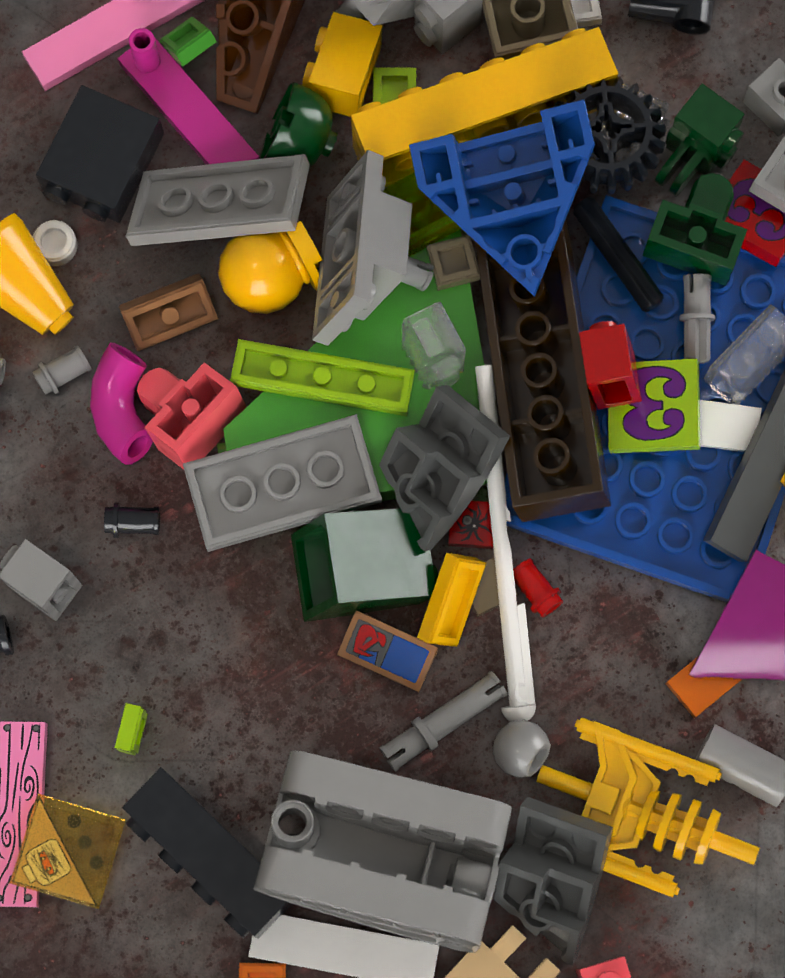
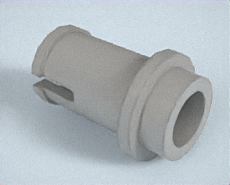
M77 345L74 349L45 365L42 362L38 363L39 368L33 371L32 374L45 395L52 391L54 394L59 393L57 388L81 374L91 371L92 368Z

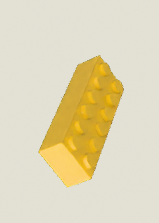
M599 27L588 31L584 28L575 29L565 34L560 41L546 46L544 43L533 44L525 48L521 55L510 59L494 58L481 65L479 70L464 75L462 72L452 73L442 78L439 84L426 89L413 87L402 92L398 99L381 104V102H371L363 105L355 114L351 115L353 148L358 161L367 150L384 156L382 175L386 177L385 187L415 177L409 148L410 144L448 134H453L457 142L462 143L542 122L541 110L553 108L557 101L567 102L565 95L570 94L573 90L581 94L580 90L584 89L588 84L594 88L604 79L607 86H613L614 81L618 78V71ZM597 109L588 111V114L596 112Z

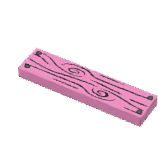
M0 721V907H39L40 890L13 883L12 880L38 797L44 805L48 729L46 722Z

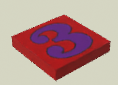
M743 160L729 179L733 186L734 197L725 222L748 229L741 248L777 267L785 256V213L749 191L753 181L762 169Z

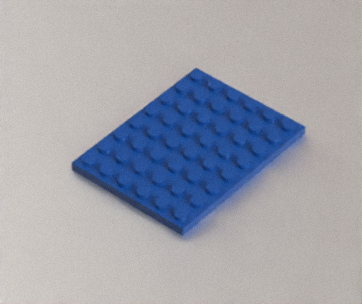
M605 195L601 209L662 292L664 299L653 310L648 312L642 311L590 238L576 277L584 331L590 330L589 327L603 321H613L617 325L625 323L636 362L684 359V322L679 320V316L684 314L683 275L690 274L693 278V274L642 256L658 212ZM741 248L726 286L711 281V314L715 315V321L711 322V358L709 362L699 364L700 400L762 408L761 420L785 369V256L778 266L774 267ZM608 408L597 409L611 506L522 522L512 507L507 472L504 482L507 508L511 513V522H506L508 527L726 603L755 550L766 554L785 496V487L782 485L747 562H738L703 540L745 452L700 447V450L611 454L608 450Z

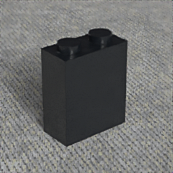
M81 85L36 173L42 190H44L43 194L50 200L62 205H66L68 201L83 207L82 211L95 220L105 222L109 218L120 223L141 182L143 171L147 170L163 138L164 131L160 118Z

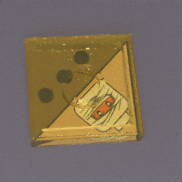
M38 793L9 884L99 909L126 819Z

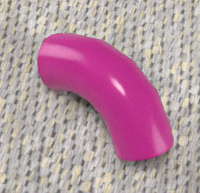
M110 342L101 357L92 379L90 410L97 435L118 460L125 465H131L139 461L148 452L153 443L144 428L146 425L137 415L134 405L135 388L147 365L133 352L121 345Z

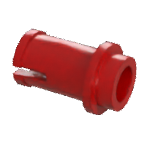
M531 558L523 561L513 569L515 583L532 604L530 608L532 613L538 612L544 618L563 603L559 596L561 590L559 588L554 589L534 565Z

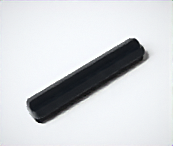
M587 197L580 201L573 210L577 220L642 311L648 312L656 308L664 299L662 292L593 197Z

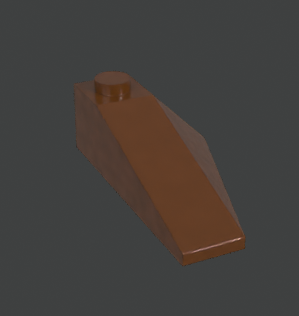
M218 0V4H216L219 44L216 48V100L258 114L305 0Z

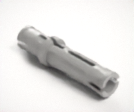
M490 671L484 678L433 711L424 719L420 717L415 718L411 721L412 727L385 745H381L379 749L382 755L387 758L391 757L387 760L390 767L396 772L401 766L427 748L429 751L434 750L439 746L437 742L502 697H506L508 694L504 686H495L501 682L499 678Z

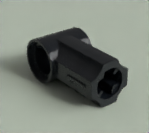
M630 0L628 17L672 23L676 30L686 34H705L711 28L715 0Z

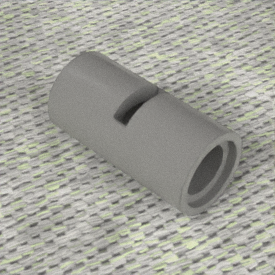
M713 724L695 760L719 768V772L722 773L721 779L777 807L785 796V760Z

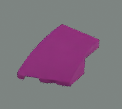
M755 550L689 673L690 676L694 678L722 677L747 680L754 678L785 681L784 564Z

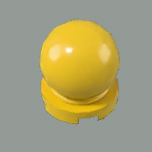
M299 221L295 231L233 237L227 242L220 256L218 276L223 291L235 305L251 313L268 314L284 309L298 297L303 283H310L317 291L319 279L317 267L320 266L318 262L322 261V258L303 223Z

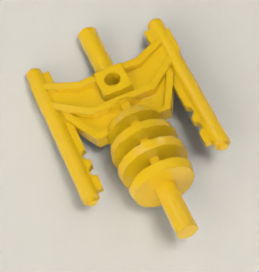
M581 717L575 723L577 731L581 733L580 739L596 744L598 749L600 767L593 784L542 765L539 771L538 783L586 801L581 816L613 827L603 869L605 872L672 898L674 895L678 896L680 888L677 887L678 883L673 882L675 876L663 871L655 874L652 871V867L648 865L641 868L637 867L635 860L611 852L638 848L640 840L643 841L647 831L656 834L653 849L659 852L663 851L668 839L676 842L673 858L682 860L687 848L697 851L694 864L703 865L711 848L752 865L756 862L760 847L718 832L717 828L721 813L714 808L709 819L699 817L702 802L696 799L692 801L688 812L679 810L682 799L681 794L673 793L667 805L658 803L661 782L644 763L667 772L670 769H676L678 776L683 778L687 775H692L695 778V782L708 786L709 781L715 783L716 780H720L722 773L719 772V768Z

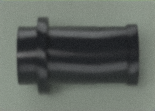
M114 503V507H105L104 532L112 533L114 538H119V533L159 535L160 507H120L119 503Z

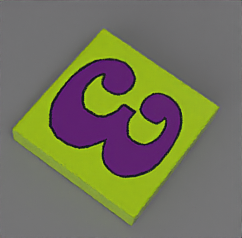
M698 359L636 362L642 401L608 408V450L610 453L700 450Z

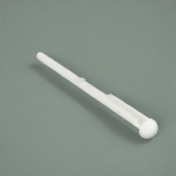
M493 365L476 366L479 411L499 426ZM501 453L486 479L509 706L501 707V711L510 722L518 720L528 721L535 713L536 704L525 603L517 605L512 551L506 522H511V513L507 508Z

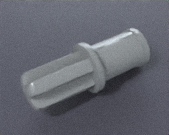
M690 274L683 275L684 314L679 316V320L684 322V359L697 358L699 364L709 362L711 358V322L715 321V315L711 314L712 276L709 274H693L692 278Z

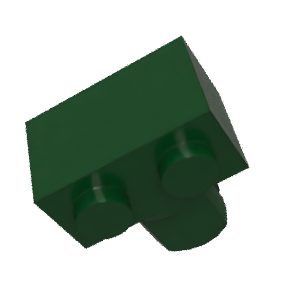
M702 83L675 116L673 126L668 131L665 144H667L666 148L673 152V154L660 169L655 182L660 186H664L684 161L687 162L669 189V192L676 197L697 171L705 175L710 174L716 166L724 169L736 153L738 148L735 146L744 134L739 128L745 114Z
M713 173L700 176L692 186L685 207L663 199L642 256L692 274H709L712 276V281L726 286L748 230L725 222L734 197L733 186L728 179L720 174Z

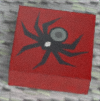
M470 502L458 520L449 529L448 546L493 549L489 502Z

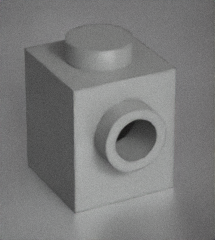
M780 58L748 86L743 99V103L778 137L785 132V63Z

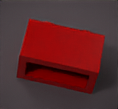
M603 321L589 327L590 330L579 332L586 381L597 409L641 402L635 354L625 323L617 325L613 321Z

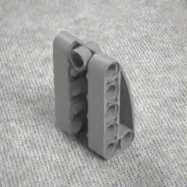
M291 751L276 807L272 814V821L254 889L260 893L351 922L462 952L476 953L481 945L499 872L498 861L503 850L512 807L497 800L302 751ZM290 814L300 816L306 824L304 831L295 836L283 833L279 827L280 821Z

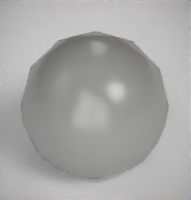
M527 720L512 721L499 730L493 744V755L496 763L506 774L516 778L531 777L544 764L549 755L551 744L547 734L538 724Z

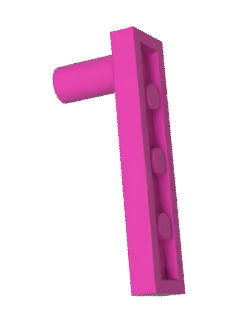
M145 28L134 30L129 36L130 49L117 58L119 65L203 162L208 165L259 159L258 154L159 43L153 33Z

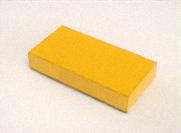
M446 553L417 636L418 639L428 644L457 647L486 562L476 557Z

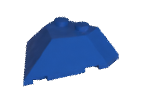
M585 99L541 110L542 122L462 143H458L453 134H448L409 145L419 190L534 297L595 146Z

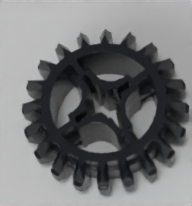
M621 77L614 81L613 86H607L606 81L603 79L594 88L588 84L584 89L580 90L581 94L573 90L570 94L565 95L567 102L557 101L554 105L556 107L585 99L587 111L597 109L596 118L590 121L595 142L592 153L598 157L599 162L589 159L579 186L582 185L584 180L589 181V191L592 194L597 192L599 184L606 185V191L611 195L615 193L616 183H620L627 192L632 189L633 178L643 183L648 177L647 169L654 170L659 164L657 155L662 154L665 149V142L660 138L665 136L666 126L665 124L657 123L662 117L661 108H650L653 101L651 94L640 98L637 97L639 91L637 83L631 85L628 90L623 89V79ZM614 110L624 113L630 119H622L615 114ZM603 121L605 122V131H608L609 138H612L609 150L607 140L604 138V134L601 133ZM642 142L640 148L632 156L623 161L616 162L617 151L623 148H630L631 143Z

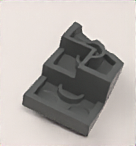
M448 385L435 388L419 424L395 429L379 464L388 484L394 488L396 500L402 512L410 513L421 536L417 543L424 551L432 550L458 520L487 479L510 438L508 433Z
M526 797L520 805L514 843L500 861L494 900L507 912L517 916L522 921L524 927L535 936L540 933L562 951L561 959L565 963L573 965L577 959L594 906L613 827Z

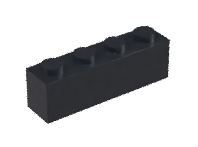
M160 767L122 807L131 816L125 824L144 842L151 836L164 849L158 856L177 874L184 868L196 880L191 888L208 905L211 906L217 900L229 912L224 920L243 939L249 932L259 939L278 917L293 904L260 893L254 889L260 862L163 768Z

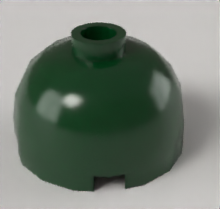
M295 82L293 84L290 83L272 119L275 121L271 133L267 132L260 159L305 154L311 167L316 163L320 155L329 157L338 133L331 130L333 114L330 105L324 98L303 85Z

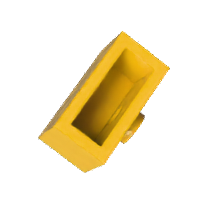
M333 12L328 27H320L315 43V52H318L315 63L311 61L307 63L302 85L321 95L330 105L332 112L351 117L362 107L373 74V67L376 65L381 50L383 25L373 26L367 20Z

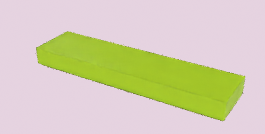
M238 339L230 382L237 387L407 416L415 370Z

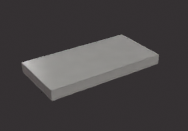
M303 154L143 171L126 238L131 246L295 231L310 164L306 155Z
M357 414L183 463L207 552L308 524L324 513L349 512L382 502Z

